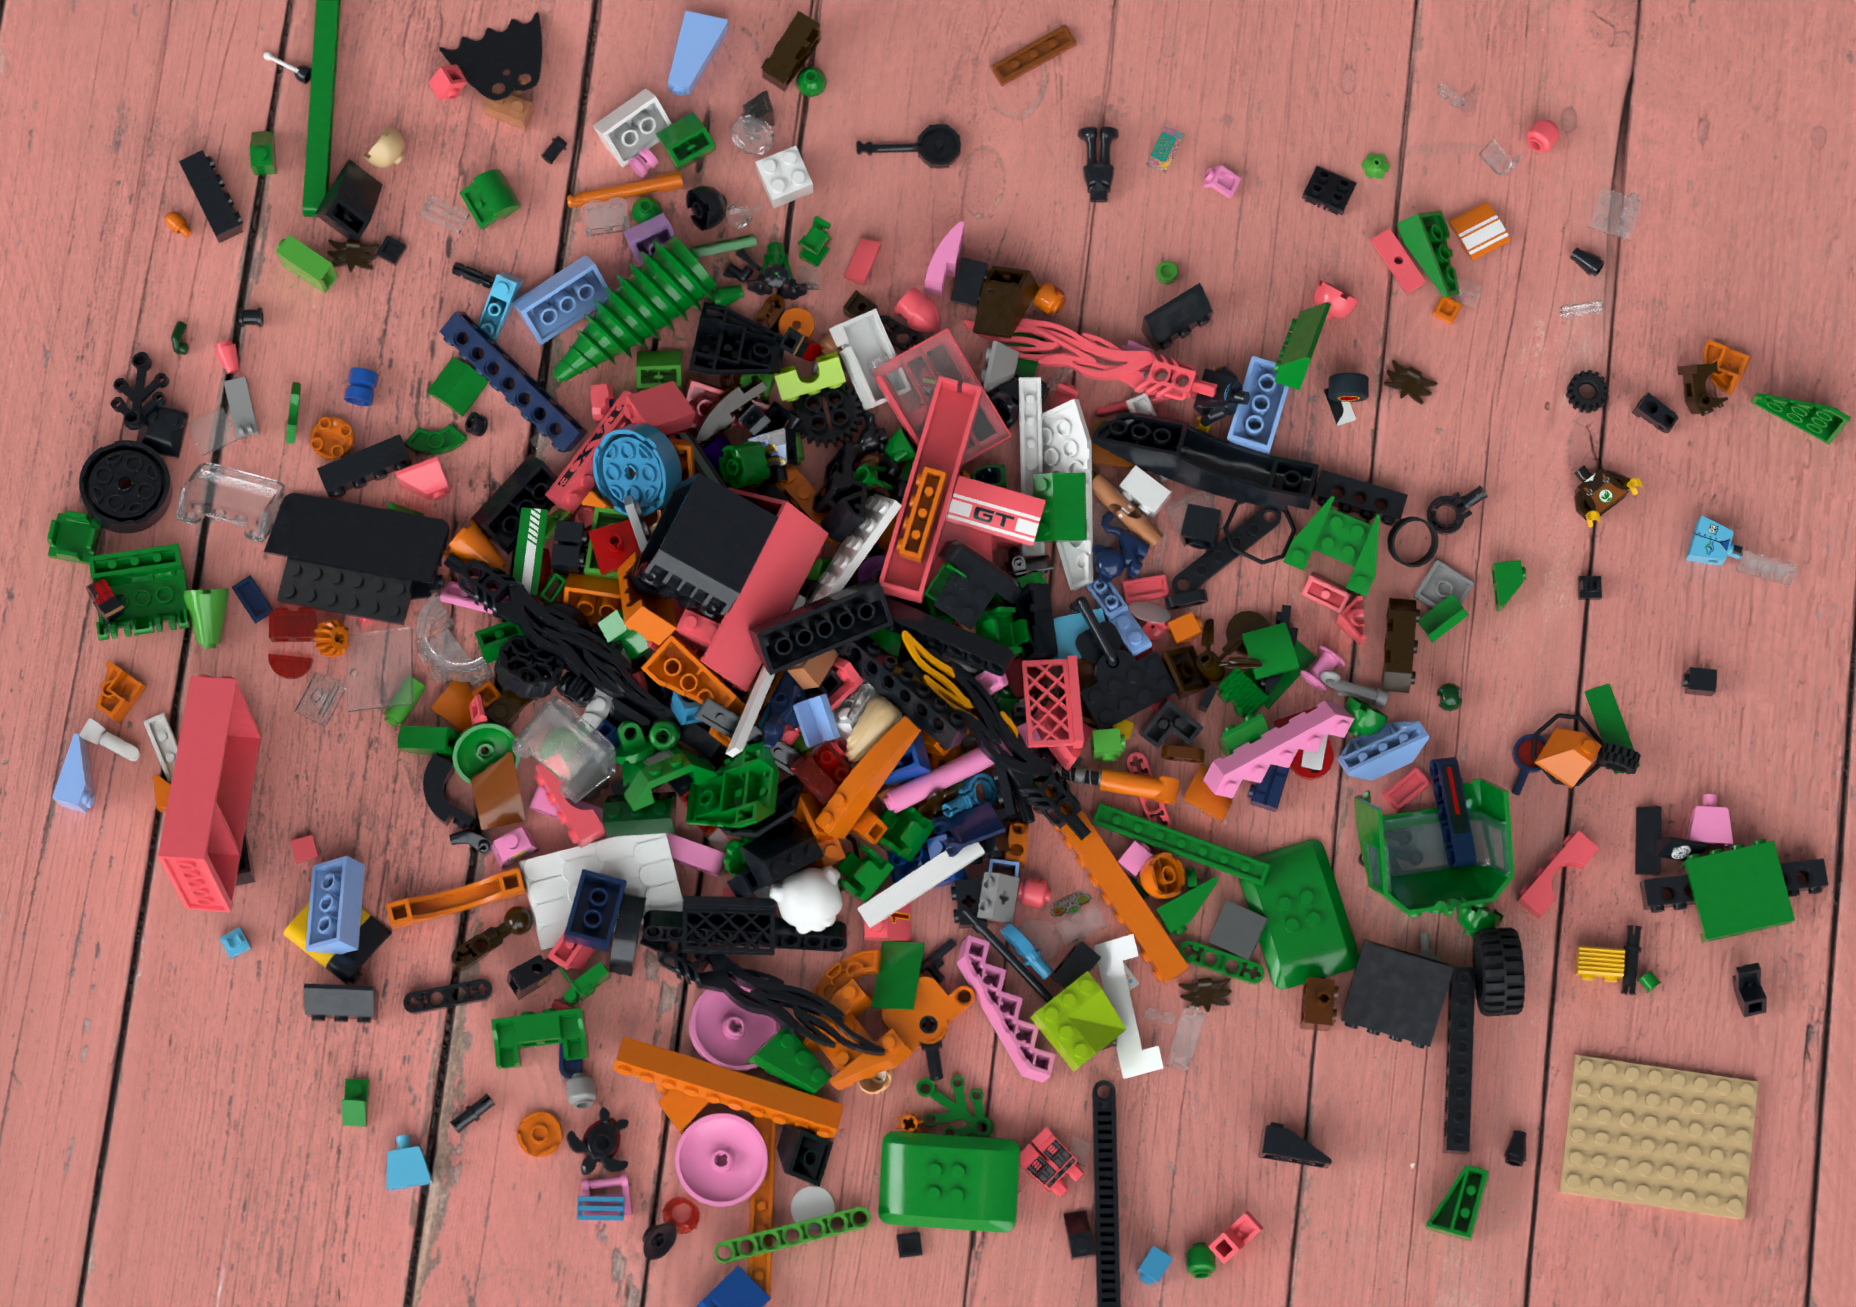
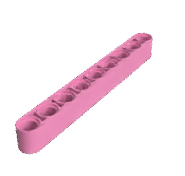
M537 786L529 808L559 820L556 814L558 812L556 806H551L545 796L547 791L544 787ZM564 795L567 802L577 809H593L603 825L602 808ZM666 833L674 862L713 876H719L724 858L726 857L725 853L683 837Z

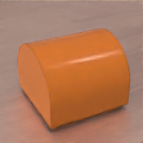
M488 680L471 692L473 697L476 695L482 696L485 712L502 696L491 680Z

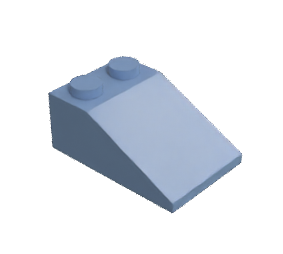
M74 733L52 798L62 807L87 814L88 809H91L95 802L88 746L79 734Z

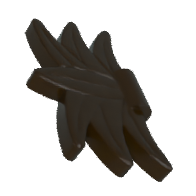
M347 239L343 243L328 240L335 249L339 250L327 251L332 258L336 259V261L331 262L334 267L347 265L349 272L354 270L355 265L363 269L373 270V267L368 265L367 262L377 259L378 256L367 253L377 249L379 244L364 245L361 244V240Z
M1392 360V365L1397 373L1387 370V375L1393 382H1384V385L1391 389L1401 390V399L1408 394L1414 401L1422 405L1424 402L1419 396L1432 395V392L1424 387H1434L1438 383L1425 379L1421 376L1422 372L1411 366L1409 369L1404 368L1395 360Z
M1210 977L1197 979V983L1194 984L1179 983V987L1192 992L1180 995L1181 999L1192 1002L1184 1009L1192 1010L1203 1005L1205 1011L1209 1012L1211 1004L1229 1006V1002L1221 999L1228 996L1232 990L1219 989L1224 987L1231 978L1222 981H1211Z

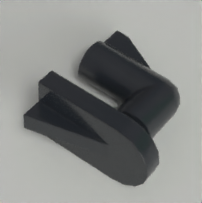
M743 248L736 252L738 257L758 271L762 269L750 258ZM730 263L723 276L735 278L744 283L748 281L753 271L747 266L742 271Z

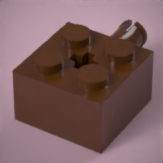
M1307 977L1303 984L1300 1029L1328 1031L1331 1026H1334L1337 1019V1009H1333V1004L1338 1000L1339 986H1335L1334 979Z

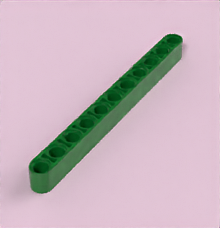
M316 0L303 191V217H317L315 212L329 191L341 0Z

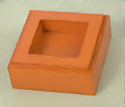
M1442 295L1432 315L1452 325L1462 304Z

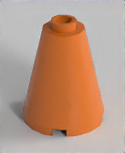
M473 519L469 520L471 526L469 528L464 526L449 543L450 551L448 552L446 549L444 551L445 556L453 554L466 564L474 558L478 562H484L492 568H499L503 571L506 569L503 566L505 561Z

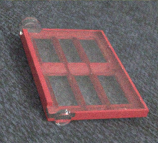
M948 328L891 360L887 354H884L867 365L916 450L919 446L939 376L957 380L959 393H962L963 382L982 387ZM983 387L981 402L962 465L1012 438L1011 433Z

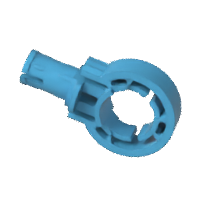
M974 774L964 780L962 787L958 789V794L960 795L944 804L942 810L949 808L943 813L946 817L950 818L962 810L964 812L987 802H990L991 806L994 807L998 798L997 785L993 778L987 774ZM978 783L983 787L985 792L984 799L986 801L980 802L977 799L975 787Z
M1008 923L1000 930L1002 936L1016 950V953L1025 959L1024 965H1031L1042 979L1047 978L1053 972V968L1040 956L1041 949L1035 950L1032 946L1033 944L1012 924Z

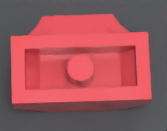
M563 933L547 958L566 970L570 968L582 970L595 952V949L564 941Z

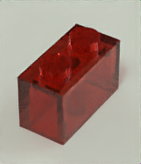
M282 607L276 608L275 611H269V639L271 642H316L313 638L316 637L314 630L317 629L318 615L315 610L309 607H300L298 611H289L288 608Z

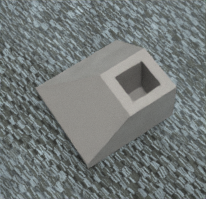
M993 341L992 348H987L985 366L987 368H983L981 374V385L987 395L997 391L999 385L1013 381L1018 365L1019 352L998 341Z

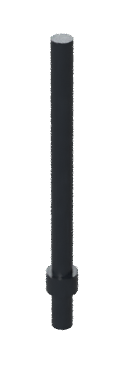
M966 907L961 912L973 925L972 928L977 934L981 933L1046 1003L1054 998L989 930L988 924L982 918H977L969 907Z

